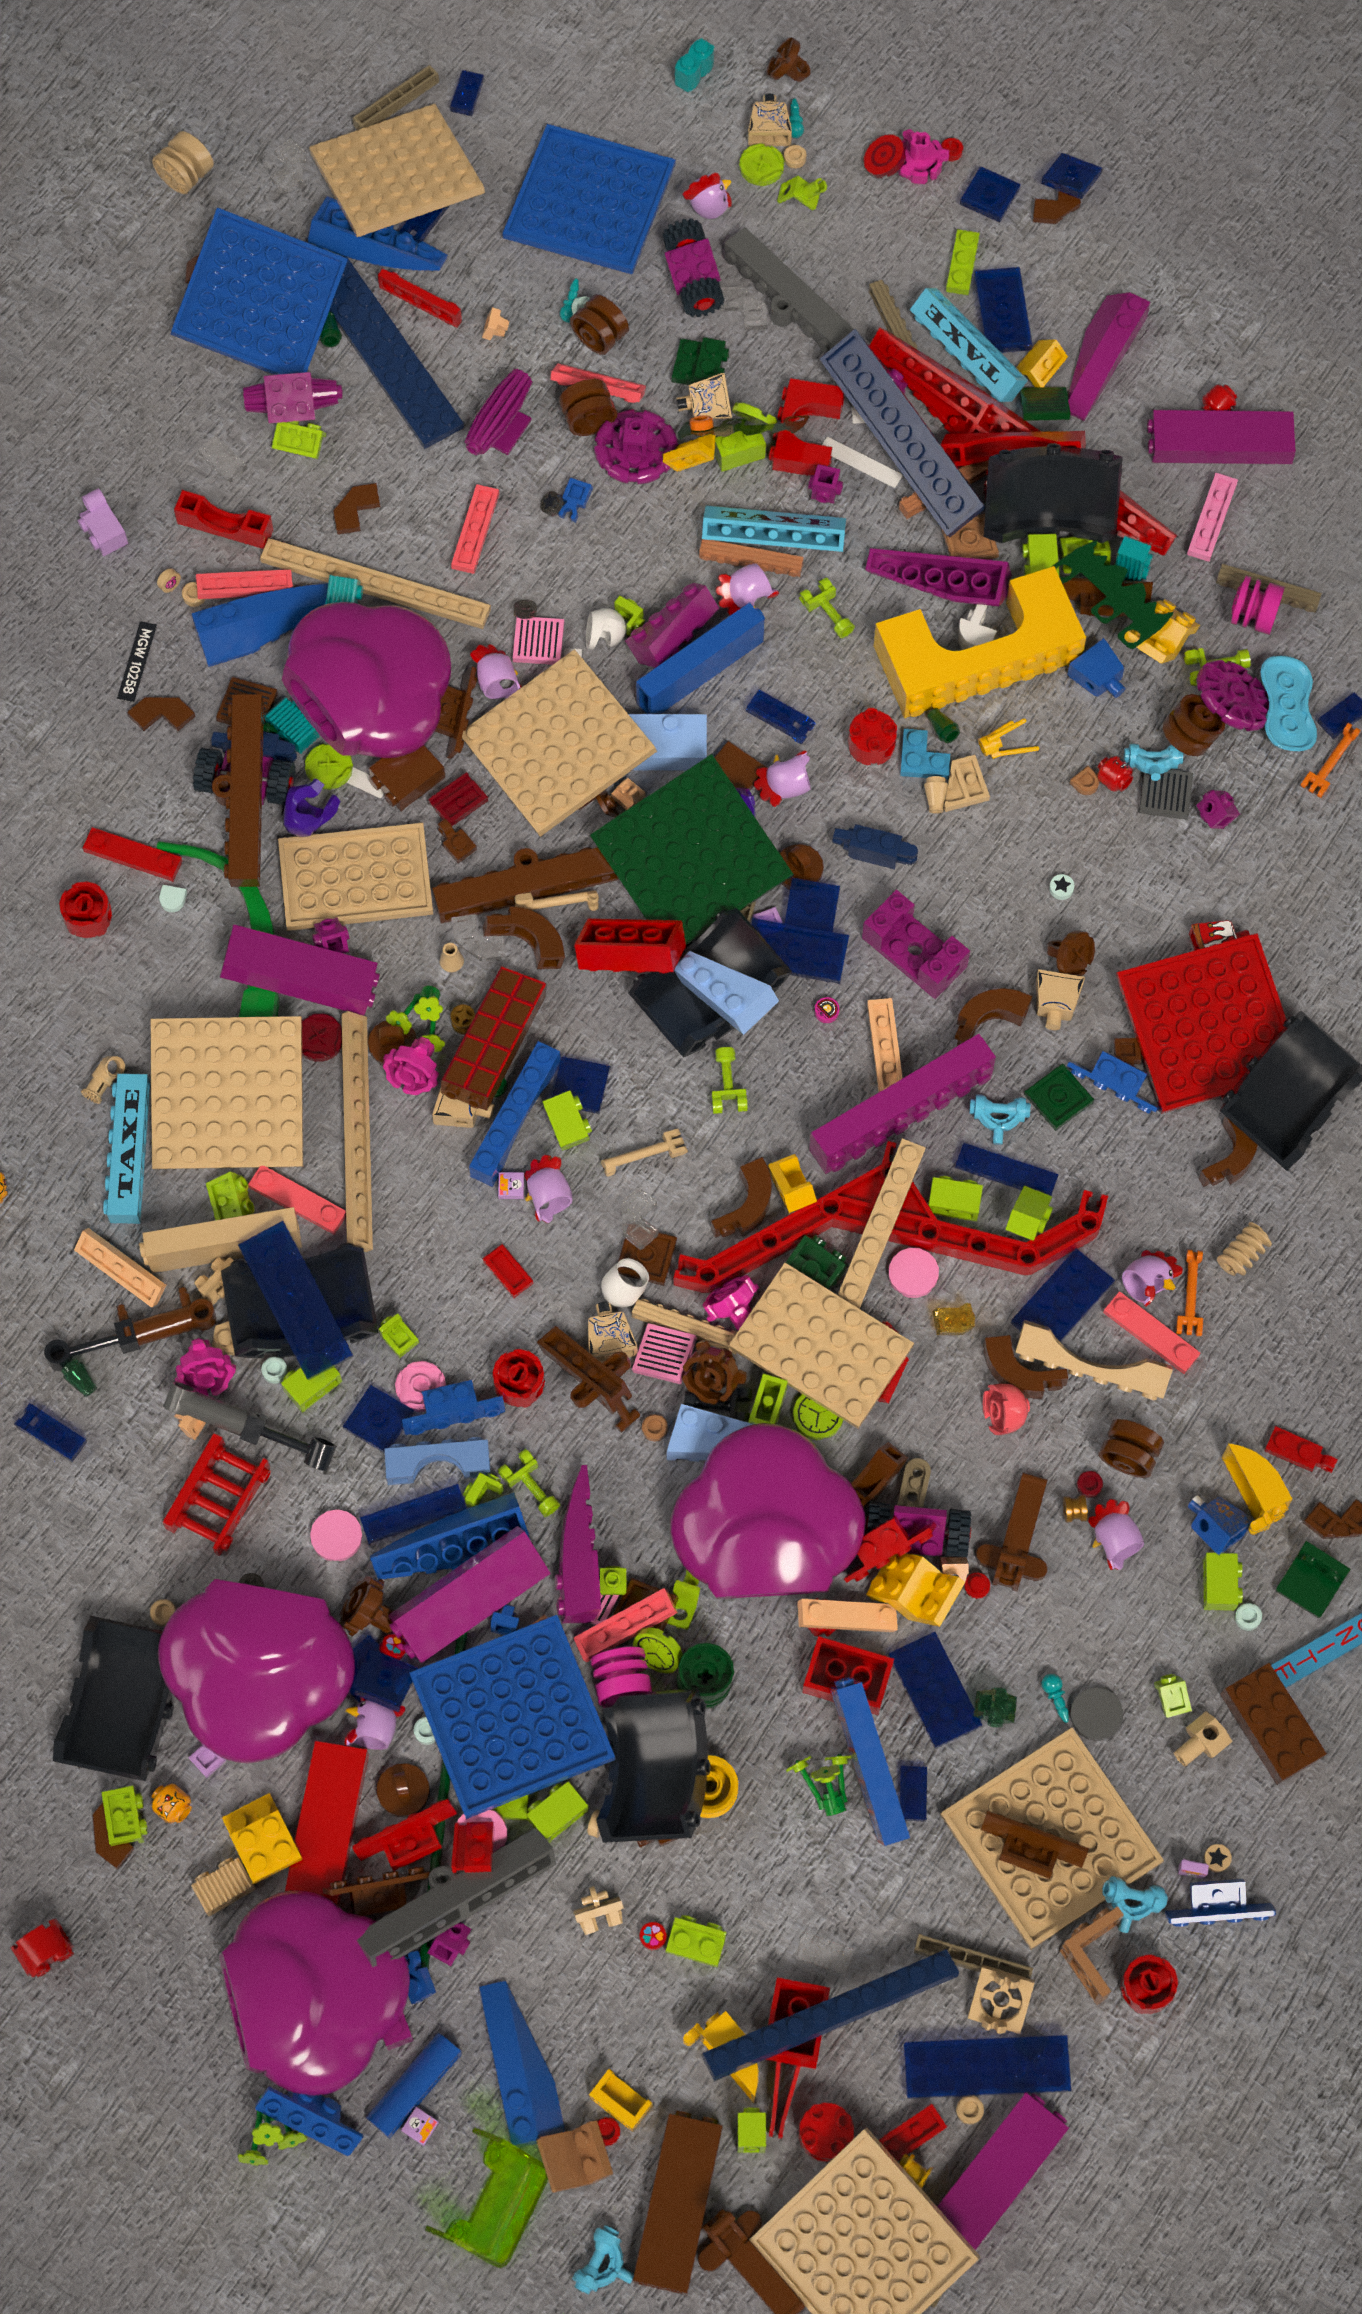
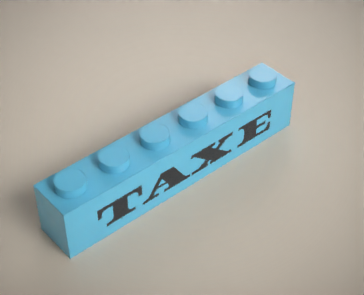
M937 288L924 289L910 309L915 315L916 321L926 326L930 330V335L936 340L941 341L945 345V350L949 354L956 356L961 361L960 365L965 370L971 371L976 376L975 380L981 386L986 387L994 399L999 402H1012L1028 380Z
M705 506L702 539L843 552L846 518Z
M117 1074V1083L113 1082L112 1095L116 1097L115 1106H111L110 1116L111 1121H114V1127L109 1130V1144H112V1152L107 1154V1167H110V1176H106L105 1189L109 1191L108 1199H105L103 1204L104 1215L108 1216L110 1223L141 1224L151 1086L148 1074Z

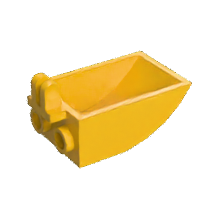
M1228 1443L1222 1455V1460L1254 1518L1248 1531L1250 1534L1255 1535L1268 1530L1272 1523L1285 1517L1284 1513L1288 1510L1292 1497L1278 1471L1267 1459L1246 1447Z
M726 2011L722 2015L717 2012L706 2021L705 2029L698 2023L695 2024L684 2035L683 2042L686 2046H691L700 2039L706 2048L711 2050L746 2034ZM757 2063L730 2074L753 2103L758 2086Z

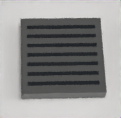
M1169 770L1160 774L1161 778L1158 781H1153L1151 774L1144 773L1139 813L1188 820L1193 773Z

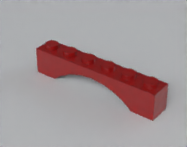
M1085 431L945 434L941 445L956 466H967L988 461L990 456L999 454L1001 450L1047 447L1051 443L1059 444L1061 447L1086 449Z

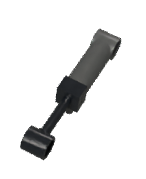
M172 1382L163 1405L170 1412L182 1416L188 1415L239 1435V1439L257 1445L260 1436L303 1452L306 1454L303 1462L310 1467L322 1471L328 1470L337 1447L334 1443L320 1437H313L311 1443L308 1444L267 1428L264 1425L268 1416L252 1410L248 1412L199 1393L193 1387L180 1382Z

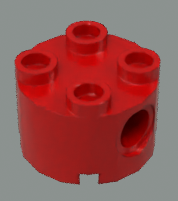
M868 708L854 717L850 724L848 739L849 751L853 758L864 765L870 766L871 763L880 765L889 760L895 751L897 725L888 714L875 708Z
M87 881L71 885L72 888L64 891L59 902L60 912L69 933L82 938L104 935L112 920V909L105 891L97 884Z
M516 1349L513 1352L504 1353L495 1362L493 1369L495 1392L499 1397H503V1401L506 1404L526 1408L537 1401L543 1393L545 1379L543 1366L536 1355L527 1350Z
M57 1918L48 1921L49 1927L45 1928L43 1924L15 1942L17 1945L10 1947L27 1976L32 1978L37 1976L39 1978L52 1969L50 1964L53 1962H63L74 1955L72 1950L74 1946Z
M1148 1954L1136 1958L1129 1964L1121 1978L1120 1989L1123 1999L1137 2013L1153 2014L1162 2011L1173 2000L1178 1988V1978L1175 1969L1167 1960Z
M821 2103L813 2105L805 2112L800 2122L798 2137L806 2154L819 2162H831L853 2140L854 2125L852 2117L845 2109L833 2103Z

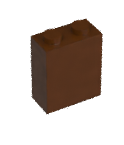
M424 745L415 752L405 756L381 758L369 767V782L376 790L380 789L385 794L384 797L389 805L392 807L396 806L400 811H403L446 778L444 766Z

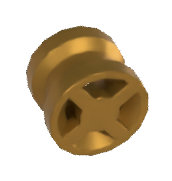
M460 1004L453 1008L450 1018L455 1032L466 1034L475 1017L474 1010L466 1004Z
M1080 1495L1075 1499H1071L1069 1496L1063 1497V1511L1066 1523L1072 1522L1074 1519L1087 1521L1085 1495Z

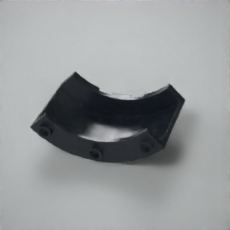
M1055 443L1048 444L1047 447L1001 450L999 454L990 456L984 538L1003 544L1011 540L1024 538L1028 532L1056 534V536H1059L1060 531L1073 532L1074 537L1099 543L1115 538L1123 457L1115 455L1111 450L1097 451L1084 448L1061 447V445Z
M737 908L719 912L714 919L715 922L692 945L684 949L679 959L680 961L689 951L770 985L774 993L792 973L791 969ZM675 971L640 974L634 979V985L628 992L682 1057L705 1048L706 1041L713 1037L718 1040L735 1028L682 984Z
M1302 1011L1296 1016L1291 1014L1282 1025L1285 1028L1273 1039L1258 1058L1254 1056L1245 1066L1248 1070L1233 1090L1230 1089L1221 1099L1223 1105L1220 1112L1286 1171L1304 1155L1313 1139L1311 1134L1318 1131L1332 1113L1330 1111L1335 1106L1334 1103L1337 1100L1343 1102L1362 1082V1065Z
M345 1243L339 1245L335 1250L300 1260L298 1258H290L278 1263H246L244 1260H237L230 1263L229 1267L221 1270L235 1357L263 1358L264 1354L276 1353L279 1358L307 1355L336 1349L337 1343L350 1340V1343L353 1344L379 1333L364 1248Z
M90 1616L83 1630L79 1662H83L80 1677L75 1678L70 1702L72 1703L70 1714L64 1715L59 1731L54 1739L53 1762L140 1781H146L149 1772L155 1771L157 1764L156 1753L167 1719L171 1720L174 1711V1704H171L173 1694L164 1682L158 1659L159 1641L163 1631Z
M699 1689L629 1693L611 1696L602 1709L607 1726L608 1741H613L616 1760L609 1762L608 1781L612 1783L611 1794L605 1795L602 1808L596 1818L602 1842L691 1838L696 1827L700 1825L707 1775L711 1771L710 1761L708 1760L707 1732L704 1716L706 1705L704 1699H701Z

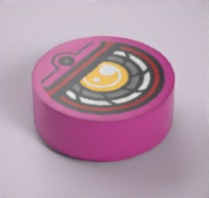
M829 997L818 1000L814 1011L816 1018L822 1023L834 1022L839 1016L837 1001Z

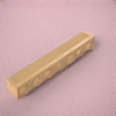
M638 1299L632 1310V1318L696 1335L699 1342L707 1340L711 1346L722 1350L725 1348L733 1354H737L729 1348V1344L737 1334V1331L731 1330L730 1332L720 1325H710L706 1320L699 1321L692 1315L687 1314L685 1316L675 1309H665L663 1305L651 1304L647 1299Z

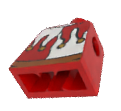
M1231 921L1192 924L1189 932L1194 950L1250 935L1248 930L1235 933Z

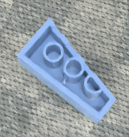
M691 951L678 962L674 970L682 984L743 1035L779 1002L770 985Z
M681 1404L667 1448V1460L676 1461V1459H684L698 1462L699 1460H706L712 1448L724 1437L752 1424Z

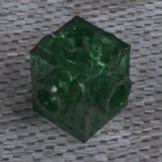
M998 1687L991 1688V1690L976 1691L974 1717L986 1721L988 1726L1002 1728L1003 1724L1014 1723L1017 1697L1008 1694L1006 1689Z

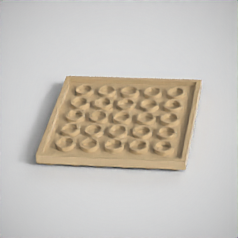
M435 104L309 147L312 158L357 237L485 193L481 180Z
M575 649L469 725L462 735L466 745L539 837L657 752L655 746Z
M301 1016L151 1019L152 1169L259 1168L260 1166L304 1167Z
M1073 1728L1065 1731L940 1813V1816L1030 1950L1106 1901L1102 1889L1105 1881L1109 1880L1110 1877H1120L1129 1886L1164 1862ZM987 1810L1089 1848L1083 1867L1080 1868L1057 1859L1049 1879L999 1860L1006 1839L981 1830Z
M865 2128L749 2240L812 2314H922L981 2258L868 2128Z

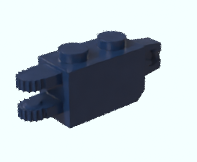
M213 732L211 739L212 747L222 749L224 753L227 749H231V741H228L227 733ZM267 732L263 734V757L293 763L296 761V747L293 743L280 740L278 734Z
M855 824L854 828H849L848 830L835 828L832 843L843 846V849L848 851V856L852 859L895 869L897 863L914 865L917 861L918 849L916 845L902 841L901 835Z

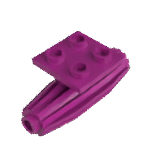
M513 369L494 388L475 416L465 439L466 449L471 454L482 455L492 447L509 455L532 421L531 417L519 412L532 385L531 377L523 372V370Z
M311 372L264 376V383L243 388L245 411L268 413V423L315 420L316 409L339 404L338 399H343L342 385H337L336 380L311 378Z

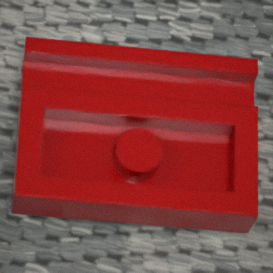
M467 1822V1825L455 1823L451 1864L452 1873H457V1870H464L465 1873L492 1872L494 1822Z

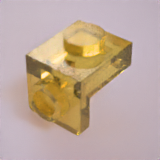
M965 1303L959 1308H936L932 1311L937 1335H964L975 1327V1315L972 1311L971 1303Z

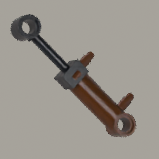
M181 1287L178 1290L181 1308L132 1321L128 1316L125 1305L120 1304L117 1306L119 1321L114 1323L116 1334L71 1347L63 1340H52L46 1345L44 1355L53 1370L65 1371L72 1365L74 1356L119 1344L123 1354L139 1350L140 1345L197 1329L202 1331L211 1329L217 1320L214 1307L206 1299H197L191 1303L189 1293L185 1287ZM201 1311L209 1312L207 1317L202 1319L196 1316ZM59 1351L65 1352L61 1359H53L55 1353Z

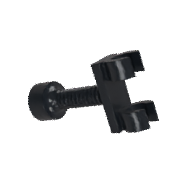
M736 1388L731 1394V1400L721 1401L719 1399L716 1404L703 1402L694 1393L685 1391L684 1405L694 1408L725 1409L730 1411V1418L748 1423L750 1414L735 1412L736 1400L742 1402L751 1401L752 1389Z

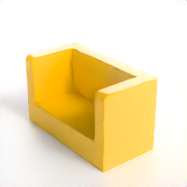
M796 1154L768 1164L772 1181L789 1213L817 1202L813 1186L804 1177Z
M611 2069L607 2070L589 2094L591 2100L632 2132L653 2106L649 2099H644L615 2076Z

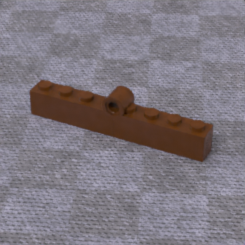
M262 694L232 695V703H228V717L232 718V726L227 728L228 741H231V749H227V763H231V772L218 776L212 783V790L216 801L220 805L226 806V809H230V818H225V831L229 832V841H225V856H229V863L224 864V878L229 880L231 887H260L264 701ZM224 789H230L228 792H222Z
M598 847L583 848L579 852L572 854L562 853L548 860L538 859L534 850L523 848L515 853L514 865L507 870L499 872L489 871L482 876H469L454 883L444 882L432 889L439 919L442 924L515 906V896L518 894L531 893L533 900L619 879Z

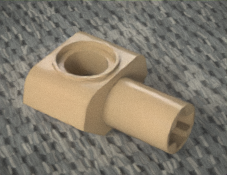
M1205 1711L1186 1727V1731L1191 1738L1174 1752V1756L1186 1767L1203 1752L1209 1758H1214L1232 1740L1218 1720ZM1203 1730H1212L1216 1735V1739H1206L1203 1735Z

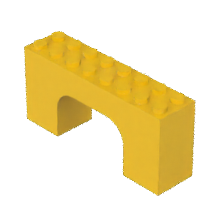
M1054 566L1010 580L1006 605L1017 627V631L990 642L961 651L944 649L933 639L921 609L876 623L874 649L904 718L909 716L917 717L925 711L935 708L941 709L949 703L963 702L977 694L985 695L993 689L999 687L1006 688L1020 680L1028 681L1042 673H1052L1060 667L1069 666L1072 661L1083 654L1086 636Z

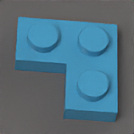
M904 729L900 776L919 778L941 776L948 780L950 754L926 752L927 730Z

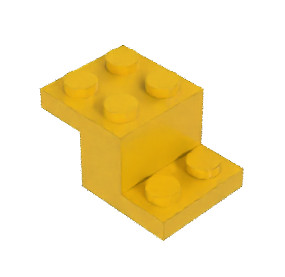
M1166 599L1155 601L1157 603L1155 613L1164 615L1174 612L1172 617L1161 630L1136 647L1161 664L1175 660L1188 636L1196 633L1200 626L1195 622L1196 618L1187 612L1182 614L1175 609L1176 605ZM1130 630L1125 634L1127 642L1135 643L1140 639V633L1136 630Z
M897 1553L889 1558L890 1562L883 1566L872 1580L866 1595L874 1601L890 1604L910 1621L940 1627L965 1582L958 1576L941 1573L922 1556L906 1553L900 1557Z
M270 1793L221 1817L253 1884L302 1860Z

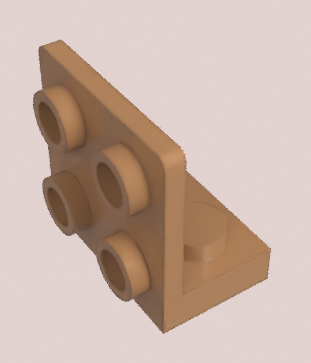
M597 2120L588 2122L572 2131L543 2136L537 2139L553 2193L591 2185L613 2175Z

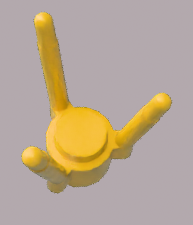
M1025 718L1015 723L1009 721L990 734L978 739L983 755L985 757L991 755L992 759L1000 756L1039 751L1040 748L1034 746L999 751V748L1002 747L1000 737L1026 723Z

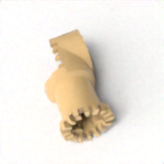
M106 1056L103 1058L96 1070L93 1071V1078L86 1089H82V1095L88 1100L91 1098V1102L100 1104L103 1093L107 1087L113 1084L117 1074H124V1061L118 1056ZM112 1060L117 1064V1070L114 1074H110L108 1071V1064Z

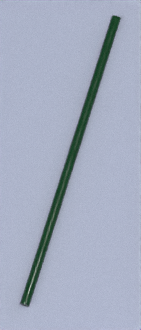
M468 1632L456 1639L455 1654L466 1651ZM443 1759L437 1801H444L449 1798L451 1780ZM446 1820L434 1826L442 1848L431 1853L429 1871L441 1866ZM429 1878L427 1892L430 1890ZM432 1939L420 1947L421 1968L427 1967L428 1971L430 1963L428 1951L432 1945Z

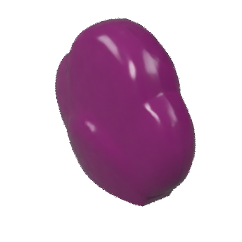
M333 602L312 610L297 624L289 641L288 659L285 663L282 682L309 723L342 756L358 754L378 758H396L415 752L425 745L435 732L441 715V699L447 690L451 678V658L447 643L437 628L425 617L410 609L393 605L366 607L351 602Z
M758 1423L730 1433L712 1448L703 1465L701 1474L689 1482L678 1496L671 1515L670 1535L673 1547L682 1565L693 1577L708 1585L717 1599L826 1593L833 1583V1577H837L843 1572L859 1551L865 1530V1513L851 1483L841 1473L826 1464L823 1455L812 1441L793 1429L777 1424Z
M214 1579L206 1587L205 1592L191 1597L172 1614L160 1637L158 1647L159 1666L166 1686L182 1703L183 1713L190 1731L204 1747L219 1757L236 1763H256L270 1760L292 1749L304 1736L309 1727L326 1720L340 1707L353 1684L355 1660L349 1637L337 1620L330 1616L331 1612L326 1600Z
M300 1890L285 1891L272 1895L258 1903L245 1915L236 1930L232 1943L220 1954L219 1958L231 2015L246 2070L263 2073L274 2084L294 2093L326 2095L345 2087L366 2069L372 2059L377 2043L400 2020L407 2004L410 1985L409 1966L405 1955L399 1959L390 1960L393 1956L386 1951L376 1957L377 1966L372 1968L357 1942V1939L366 1932L367 1928L376 1923L375 1920L362 1915L344 1912L328 1898L313 1892Z

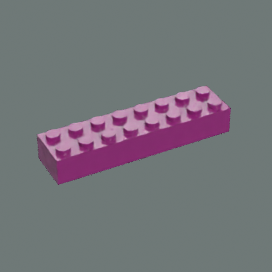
M975 1035L811 1132L809 1151L825 1174L830 1171H839L852 1158L854 1160L861 1158L867 1152L866 1150L873 1146H881L887 1141L889 1136L903 1133L911 1123L915 1121L919 1123L925 1120L933 1110H941L955 1097L961 1098L971 1091L970 1088L979 1084L981 1086L987 1083L992 1078L996 1056L981 1035Z

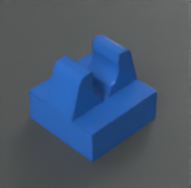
M506 1604L502 1613H493L491 1632L506 1635L519 1630V1618L514 1617V1606Z

